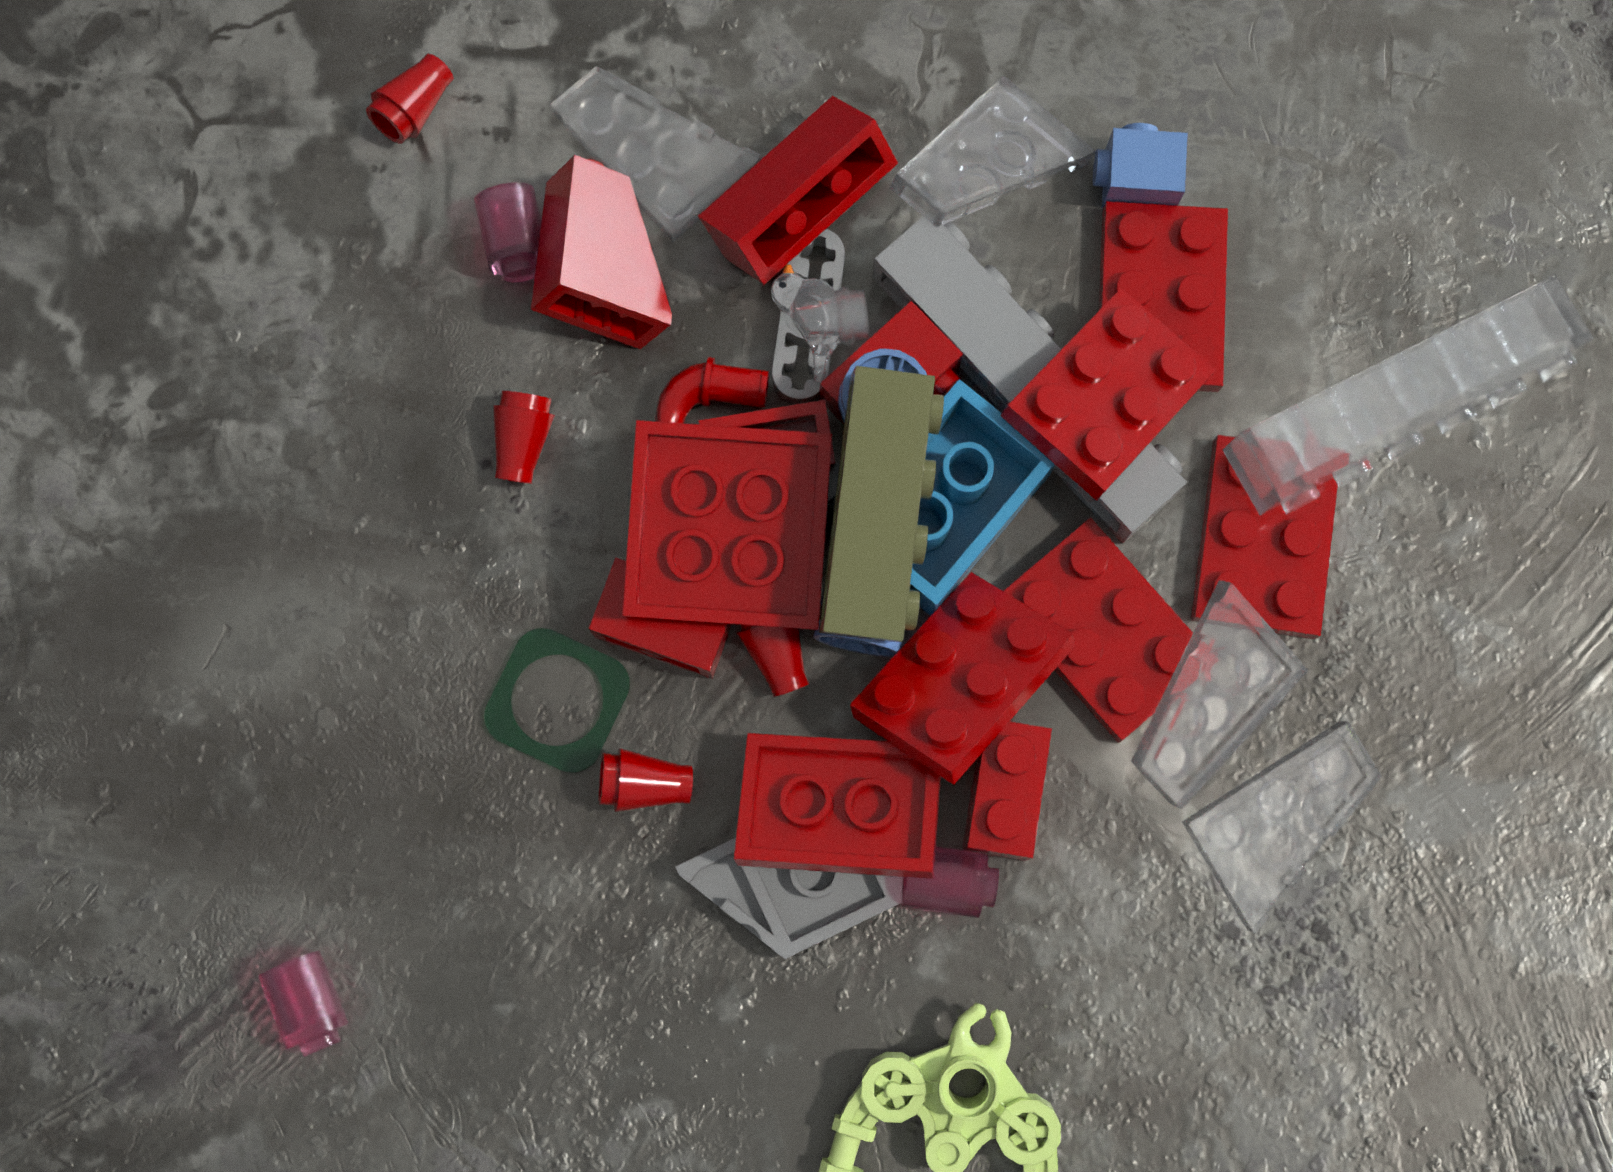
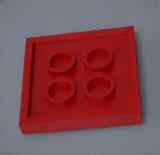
M636 420L622 616L818 630L832 434Z

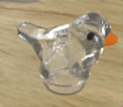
M790 264L786 265L783 273L773 282L771 288L772 300L778 309L790 317L812 351L813 382H822L825 379L829 358L840 343L854 346V341L869 339V321L864 289L849 291V287L844 286L835 291L826 281L817 278L804 279L795 273Z

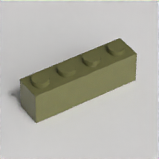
M855 366L850 375L819 633L888 642H903L905 629L915 630L920 592L910 590L912 565H923L928 539V526L918 525L920 499H931L936 473V461L925 459L928 433L939 434L944 407V396L933 394L935 376Z

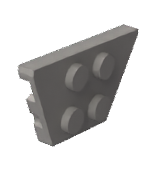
M736 838L675 866L679 876L784 959L902 903L903 877L737 866L734 860Z

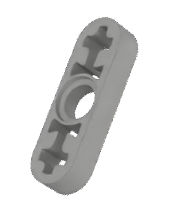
M825 229L788 263V265H792L795 274H786L785 283L789 285V289L784 290L772 367V379L776 394L789 405L818 401L820 383L829 376L845 264L844 245L838 235L829 229ZM814 246L824 247L826 258L834 260V262L827 261L823 263L820 275V288L808 286L810 264L808 259L801 257V255H811ZM799 283L802 287L794 288V285ZM832 288V291L829 293L823 289ZM804 302L816 303L824 309L827 315L826 322L816 331H801L791 321V314L794 308ZM787 341L795 344L794 346L785 347ZM798 346L810 348L808 372L813 376H818L817 380H807L804 384V389L800 390L792 388V379L790 377L783 376L784 372H794L797 363ZM824 346L821 352L813 347Z

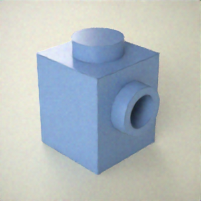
M1132 123L1122 128H1113L1106 148L1096 149L1094 157L1093 186L1103 187L1102 208H1104L1106 201L1178 205L1185 193L1188 133L1158 131L1156 126L1147 123Z

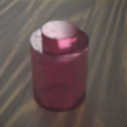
M513 182L495 185L481 191L475 196L474 204L489 271L492 274L503 276L506 282L512 283L535 278L541 217L534 187L526 183Z
M936 846L933 879L904 877L902 907L980 918L983 906L994 907L999 869L988 867V854Z
M321 951L300 956L258 976L286 1051L300 1047L304 1058L341 1042L337 1030L349 1023Z

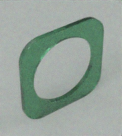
M546 628L531 630L523 635L516 644L489 699L484 714L486 727L495 739L562 771L570 773L581 772L592 766L599 757L630 690L628 672L618 660L556 631ZM552 655L574 657L587 664L597 675L603 691L601 715L593 729L580 740L561 746L542 744L527 736L519 727L512 709V694L521 673L533 662Z

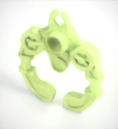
M975 1003L958 1017L952 1028L948 1044L912 1058L903 1052H884L870 1060L862 1073V1082L849 1097L841 1114H835L832 1130L836 1131L828 1158L822 1157L819 1172H864V1170L853 1165L861 1140L867 1142L874 1141L877 1127L874 1125L878 1120L902 1123L915 1115L921 1118L924 1126L926 1160L934 1172H963L982 1145L991 1139H996L1006 1157L1023 1166V1172H1058L1057 1147L1061 1143V1124L1051 1103L1037 1094L1027 1093L1006 1064L1011 1046L1012 1032L1005 1011L996 1009L991 1012L990 1019L996 1033L992 1042L988 1045H978L972 1040L970 1035L971 1026L984 1018L986 1014L985 1006ZM963 1069L979 1071L986 1078L983 1090L976 1096L969 1098L956 1095L949 1087L950 1080L955 1073Z

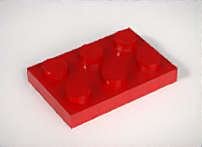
M1106 201L1102 213L1099 310L1123 288L1216 369L1214 374L1198 391L1219 392L1223 387L1228 208Z
M1121 288L1006 406L1000 416L1097 501L1207 382L1216 369Z
M1217 435L1212 444L1191 621L1316 639L1321 636L1341 453Z
M1091 517L1004 590L1005 593L1073 633L1074 648L1058 665L1055 671L1118 743L1128 737L1217 660Z
M971 572L851 702L850 708L853 718L954 785L1074 648L1073 633Z
M747 733L734 860L737 866L933 879L941 776L889 741Z

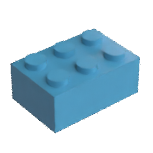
M960 379L944 396L943 416L939 434L928 433L925 459L936 461L935 482L931 499H920L918 525L928 526V539L923 565H912L910 590L920 592L919 607L930 616L966 577L1047 480L1055 467L1051 460L1000 416L1002 413Z

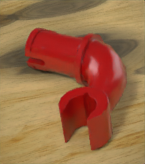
M708 357L707 362L690 365L672 376L660 393L656 407L655 422L684 423L686 416L696 404L702 403V406H709L710 401L765 407L769 371L715 364V358Z

